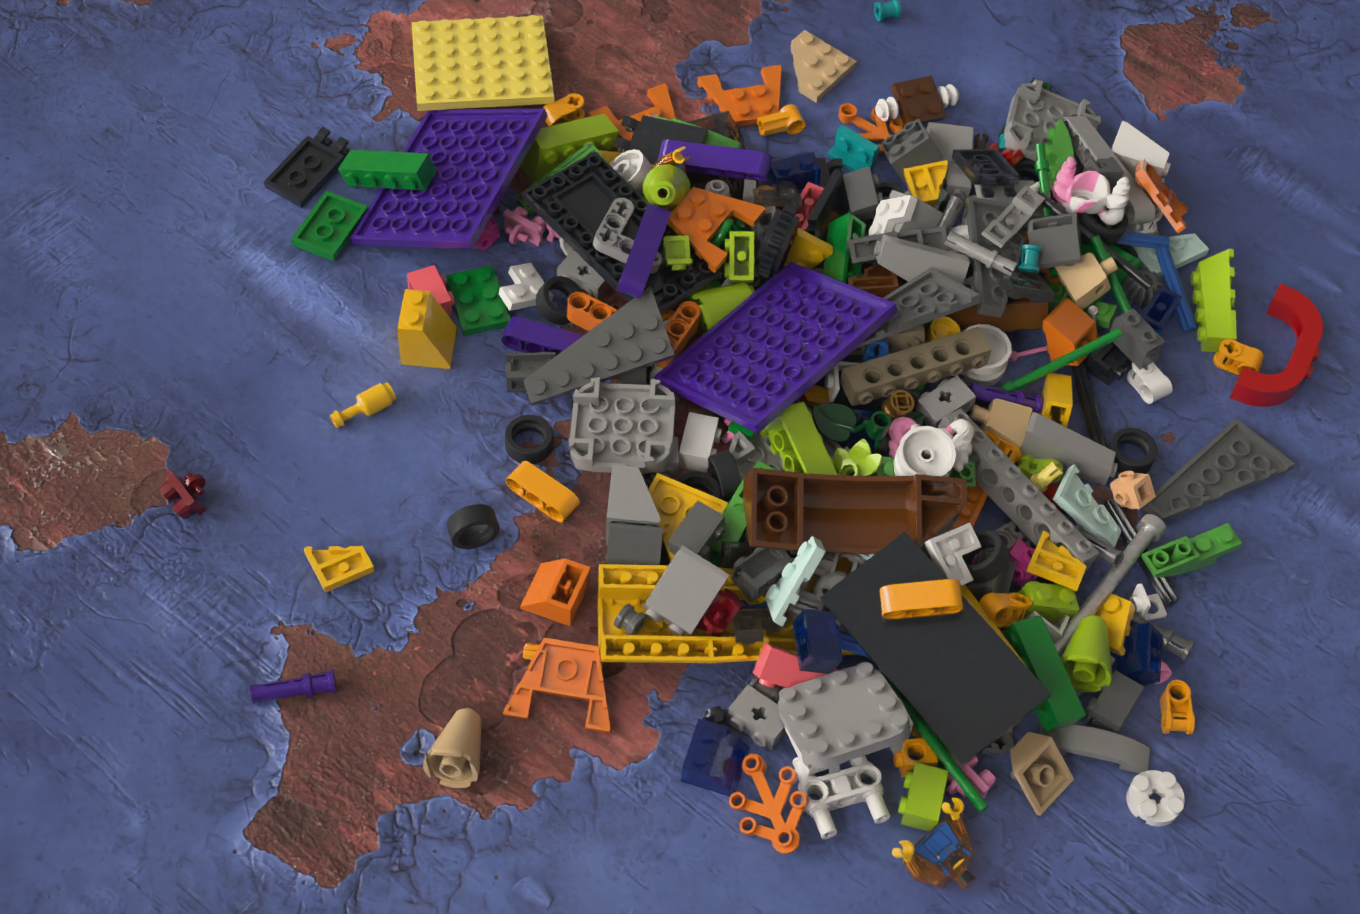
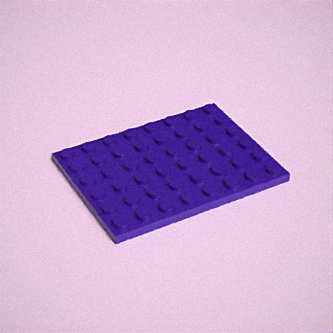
M428 110L403 152L428 153L437 170L426 190L380 188L350 237L353 245L473 249L547 119L546 110Z
M790 262L657 373L654 379L661 380V385L670 391L758 434L898 311L896 303Z

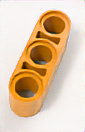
M523 461L506 478V484L514 493L557 522H564L580 505V501L575 493L528 461Z
M956 579L893 584L880 588L882 617L885 619L953 614L963 610L961 584Z

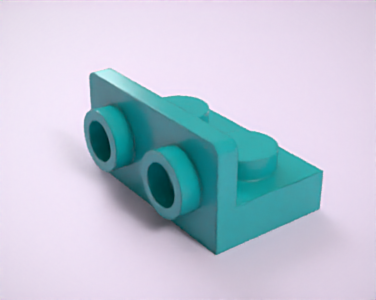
M842 124L837 129L835 144L827 152V157L832 160L842 158L843 167L852 172L868 166L872 169L876 166L879 146Z

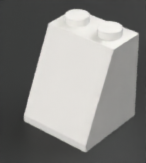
M1122 121L1111 150L1133 178L1136 177V166L1145 159L1160 177H1166L1171 163L1167 162L1170 153L1132 125ZM1145 188L1142 189L1149 198L1150 195Z

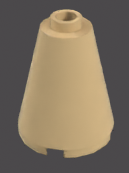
M470 708L457 710L425 755L423 760L424 771L431 779L433 775L441 779L439 784L455 789L467 788L471 785V782L478 780L480 773L482 719L475 710Z

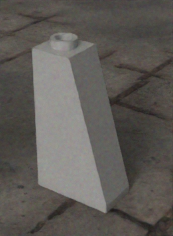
M928 122L926 131L943 156L939 161H948V170L943 184L944 190L948 193L946 199L950 201L951 196H955L966 201L971 190V181L952 159L953 150L972 149L973 127Z
M884 234L881 241L876 242L874 248V255H876L878 264L908 282L932 268L963 285L970 264L968 257L965 255Z
M1032 412L1025 438L1020 448L1022 455L1029 454L1034 459H1054L1063 465V474L1066 473L1069 467L1075 464L1080 471L1077 473L1080 479L1106 486L1109 477L1114 478L1118 463H1114L1116 452L1036 412Z

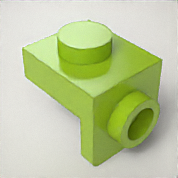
M689 235L663 237L665 267H671L672 271L686 270V266L693 264L692 258H690Z

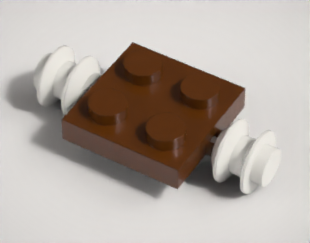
M932 75L894 83L890 87L893 97H888L887 100L879 99L875 111L882 121H887L889 117L896 119L899 112L904 126L918 118L922 124L943 120L946 117L944 108L948 104L955 106L959 99V93L952 84H948L946 88L944 86L936 88Z

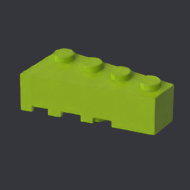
M605 114L541 128L523 159L520 168L534 184L589 142L597 150L609 151L613 149L619 130Z

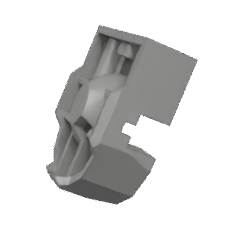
M825 553L812 574L820 577L812 593L805 591L808 581H802L798 594L800 597L795 605L789 604L785 617L797 622L806 620L821 626L826 625L828 628L848 633L836 618L831 619L821 615L823 606L825 608L826 606L820 601V597L823 595V589L827 588L830 590L865 563L862 557L858 554ZM838 557H847L849 561H852L848 574L835 571Z

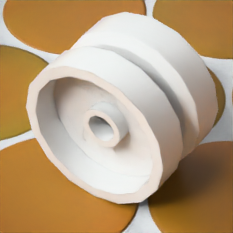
M635 149L618 155L609 164L635 190L643 188L646 175L655 168L639 150Z
M987 324L970 326L964 331L979 327L991 348V353L985 366L961 373V375L965 376L963 382L971 385V382L983 386L995 385L1002 379L1012 352L1011 342L1004 332L994 326Z
M918 426L911 429L900 441L893 461L894 473L896 476L922 474L948 477L956 459L955 445L951 438L941 429L932 426Z

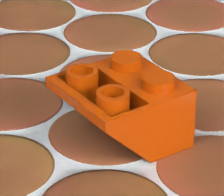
M1064 299L1043 320V331L1047 340V353L1050 355L1051 362L1098 338L1095 321L1070 299ZM1088 355L1068 365L1078 366Z
M566 558L541 563L520 609L571 626L590 585L591 567Z

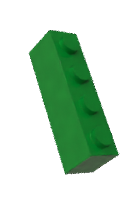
M350 150L338 168L347 186L426 190L437 172L428 153Z
M850 212L829 222L827 243L833 246V254L825 259L823 275L848 284L850 277L854 275L861 276L862 263L852 264L849 240L865 237L866 227L864 222Z
M1038 615L1012 623L1002 632L1003 636L1028 669L1051 693V697L1036 708L1038 719L1044 726L1046 733L1074 725L1085 717L1086 714L1042 616Z

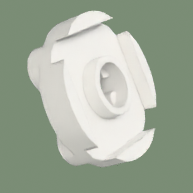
M1144 771L1133 778L1126 794L1127 804L1132 814L1146 820V824L1157 827L1171 824L1180 815L1185 803L1183 790L1176 781L1175 776L1170 772ZM1152 793L1158 794L1162 798L1160 804H1157L1154 799H1150L1149 796Z

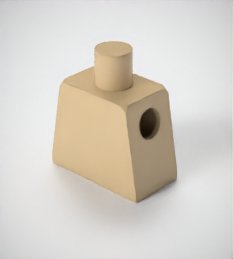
M1093 253L1082 255L1081 263H1075L1071 266H1055L1058 278L1070 298L1082 310L1111 288L1107 275L1118 270L1112 257L1098 263Z
M996 398L993 399L987 409L974 405L969 417L981 423L980 429L982 431H991L1020 449L1025 438L1032 408Z

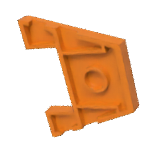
M781 65L762 67L761 76L764 85L722 90L717 74L699 76L697 84L700 88H704L707 92V97L711 101L716 102L719 106V111L734 128L758 125V117L779 112L782 67Z
M662 83L647 89V96L655 106L629 116L638 121H641L643 115L650 117L652 114L672 120V118L676 119L667 85ZM607 105L589 112V117L605 114L619 130L618 137L631 142L634 132L626 131V127L621 125L622 120L618 121Z
M1143 159L1136 166V177L1134 179L1142 189L1145 188L1152 203L1160 208L1175 231L1180 233L1186 228V222L1181 216L1188 212V207L1183 201L1180 203L1176 198V193L1171 188L1168 189L1165 186L1160 175Z
M693 187L671 212L667 224L678 236L689 235V244L696 250L695 254L700 259L703 258L709 264L708 268L716 273L726 261L728 253L711 244L710 240L719 231L724 221L734 216L754 227L765 214L766 208Z
M543 638L522 680L514 690L512 698L504 708L503 716L528 720L533 692L590 701L585 729L610 733L611 728L598 646Z

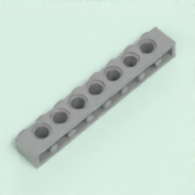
M962 409L945 415L937 428H946L958 419L967 420L974 427V434L971 440L973 446L972 455L968 457L970 462H975L976 483L1036 546L1042 532H1048L1051 542L1058 548L1063 545L1073 557L1078 558L1087 566L1084 572L1086 573L1100 552Z

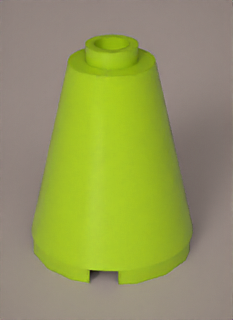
M671 164L659 165L653 168L646 175L643 182L644 198L649 203L668 209L671 212L690 191V181L687 175L679 167ZM661 188L666 189L667 192H668V194H667V195L662 194L661 191H660V189H661Z
M743 282L701 290L690 297V301L698 304L701 310L699 326L703 332L700 335L703 336L755 292L754 288Z
M1096 615L1086 616L1081 619L1061 656V661L1075 690L1098 692L1102 686L1106 685L1108 687L1111 683L1112 666L1107 623Z

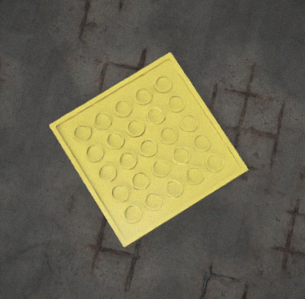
M530 15L526 17L508 16L506 18L487 17L484 19L465 18L462 20L444 19L440 21L411 22L417 111L554 103V91L543 16Z

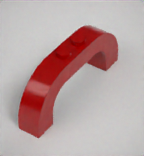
M1281 283L1266 314L1287 323L1296 335V344L1285 370L1280 373L1262 374L1243 367L1229 397L1243 404L1268 407L1289 400L1297 392L1303 379L1310 378L1314 369L1311 361L1316 362L1321 352L1318 345L1323 334V322L1318 309L1301 292Z

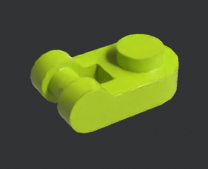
M1023 454L1018 461V468L1029 480L1033 474L1037 475L1051 461H1055L1057 463L1056 466H1060L1062 470L1063 465L1054 459H1034L1029 454ZM1063 474L1058 476L1051 483L1060 481L1063 477Z

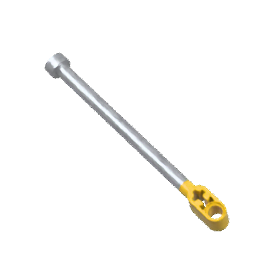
M1152 514L1144 515L1137 524L1138 533L1123 551L1124 558L1118 567L1112 566L1079 608V611L1066 625L1062 636L1053 642L1060 658L1081 619L1086 616L1095 615L1150 542H1157L1165 533L1166 525L1159 517Z

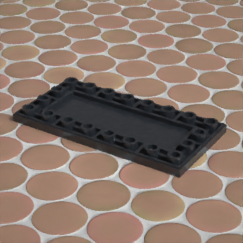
M594 151L524 191L522 199L616 291L625 263L594 248L593 240L596 231L613 201L617 198H626L633 203L634 210L622 235L635 240L648 201ZM620 209V210L618 211V214H619V215H622V212H623L624 210H623V209ZM614 222L608 223L612 228H619L618 224ZM668 224L666 225L663 237L678 236ZM605 236L604 242L609 240V236ZM663 237L658 248V252L662 257L660 267L657 272L649 274L644 288L646 290L651 286L661 316L692 297L695 293L716 282L722 276V272L719 269L716 273L712 272L708 268L709 264L695 254L696 250L691 245L690 258H692L693 264L686 266V270L672 271L671 267H665ZM622 248V251L627 254L631 251L629 248ZM616 291L627 303L635 298Z
M903 532L820 597V601L964 767L1049 699L1051 693L963 595V610L958 613L902 619H885L882 617L880 588L893 584L947 579L910 536Z

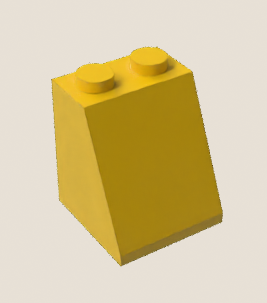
M405 289L397 327L401 365L451 369L457 326L430 291Z

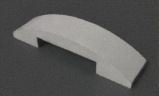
M1025 185L1015 196L1012 203L996 220H993L986 227L981 235L998 247H1005L1028 222L1045 198Z
M1042 724L1040 726L1039 734L1051 736L1063 757L1066 752L1118 763L1121 770L1139 774L1148 771L1150 748L1129 737L1081 725H1071L1046 733Z

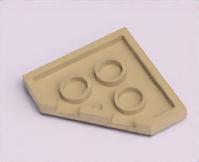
M803 30L791 41L790 48L794 58L793 64L798 80V91L816 103L856 67V60L806 30Z

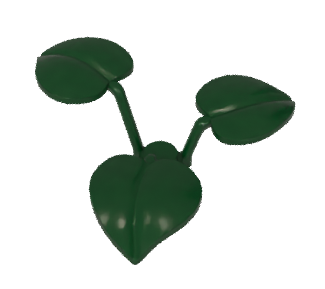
M826 404L814 405L813 418L816 427L825 438L831 441L845 442L849 438L850 432L856 433L866 428L868 436L875 440L872 454H877L882 438L889 437L891 440L888 429L892 422L890 416L885 412L877 411L869 421L864 420L862 424L854 427L856 416L845 405ZM910 411L905 416L912 418L917 424L922 426L924 414Z

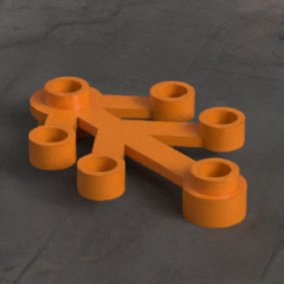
M845 103L840 106L838 113L840 121L844 124L853 123L869 132L858 133L869 141H885L891 135L888 133L886 122L876 115L875 107L872 109L871 119L876 122L877 126L857 116V108L853 104ZM898 117L891 119L889 129L895 132V134L903 129L902 119ZM879 144L878 153H885L881 145Z
M749 754L744 758L742 768L749 777L753 778L764 804L747 799L740 792L731 794L729 804L736 811L745 810L771 819L775 829L758 825L751 817L743 818L740 821L739 827L745 835H756L772 841L773 847L779 853L790 854L800 844V834L796 829L803 810L809 804V799L801 791L792 793L790 803L793 807L785 823L782 811L791 787L798 779L797 772L790 766H785L780 770L779 779L781 782L774 798L764 776L767 769L765 760L758 754ZM752 760H756V766L749 768V763ZM792 772V777L789 780H785V774ZM802 796V797H803V802H802V804L796 805V804H795L796 799H797L798 797ZM742 797V803L735 806V800ZM749 822H753L752 829L746 831V824ZM788 834V842L781 843L782 836Z

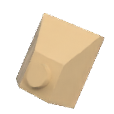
M1027 732L1011 749L1013 773L1036 815L1041 816L1074 778L1051 736Z

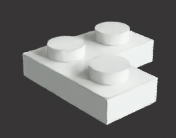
M909 195L881 200L877 206L876 215L869 229L868 236L892 232L895 223L911 221L918 199Z
M532 263L510 266L508 274L515 284L500 288L499 295L509 311L536 306V294L544 284V281ZM549 291L550 301H552L553 294L551 293V291Z
M970 523L924 542L933 563L947 579L959 580L961 586L973 581L962 556L982 546Z

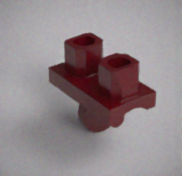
M171 469L165 473L168 481L159 488V491L170 502L180 494L182 498L172 505V508L180 517L184 519L194 511L200 515L206 511L195 496V493L201 496L205 492L203 487L206 484V480L202 475L187 473L184 476L186 481H184L181 477H177Z
M729 589L719 590L696 628L706 631L712 637H721L742 606V603L737 601L738 595Z

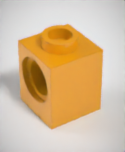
M924 738L906 739L902 744L903 749L893 754L894 765L899 767L901 777H905L907 771L912 772L915 762L932 767H937L938 764L936 754ZM908 755H916L920 760H913Z

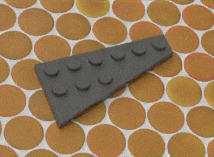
M968 196L965 201L969 240L991 251L995 249L999 251V255L1019 263L1022 253L1020 246L1025 243L1028 222L1005 247L1000 248L981 234L1010 204ZM971 257L974 290L980 294L981 303L976 304L977 314L1001 317L1007 304L1015 271L1009 277L992 267L990 269L986 268V264Z
M930 268L883 297V299L896 303L898 311L855 349L981 303L980 294Z
M651 286L643 291L640 299L633 298L524 379L523 382L531 405L533 406L574 392L575 389L579 390L582 386L591 382L590 378L600 377L601 382L674 358L675 355Z
M1235 418L1156 490V497L1144 505L1142 509L1166 522L1293 470L1296 464Z

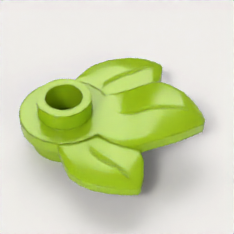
M865 439L858 441L849 452L845 449L837 448L833 457V464L839 470L838 475L850 476L853 472H855L853 476H871L877 471L882 462V456L880 454H872L871 448Z

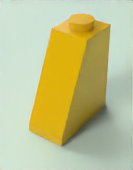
M1050 373L1046 375L1042 389L1043 407L1040 415L1067 428L1073 406L1072 377Z

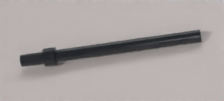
M1043 192L1040 194L1045 198L1042 204L1051 211L1050 214L1052 216L1069 214L1062 204L1055 203ZM1079 222L1081 236L1092 245L1090 239L1096 235ZM1102 241L1106 252L1110 253L1120 269L1146 290L1153 285L1151 280Z

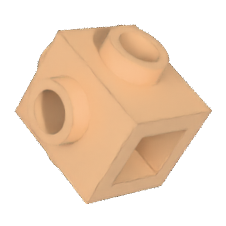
M1125 471L1120 473L1119 477L1110 483L1114 500L1121 507L1140 509L1156 497L1149 474Z

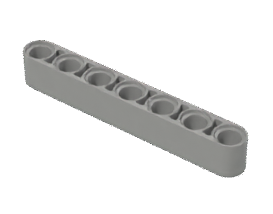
M1085 116L1061 118L1069 132L1073 152L1084 167L1090 157L1095 162L1098 159L1114 157L1124 171L1121 178H1129V200L1125 206L1128 224L1151 223L1155 218L1153 203Z

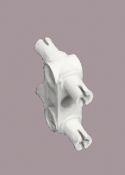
M865 755L849 760L851 768L820 777L815 776V774L807 776L799 757L793 760L792 764L800 782L798 784V791L803 792L809 799V804L804 811L814 818L821 839H829L837 834V829L829 811L860 802L867 803L875 824L889 820L890 814L882 797L884 789L881 784V772L874 764L867 761ZM862 779H868V780H870L873 784H872V785H867V784L863 783L861 780H862ZM816 794L821 799L814 800L811 799L808 795Z

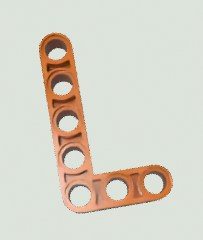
M583 292L572 293L568 298V320L587 331L592 330L617 311V309ZM686 301L675 311L665 326L675 357L654 365L664 368L680 355L698 328L701 312L698 304Z

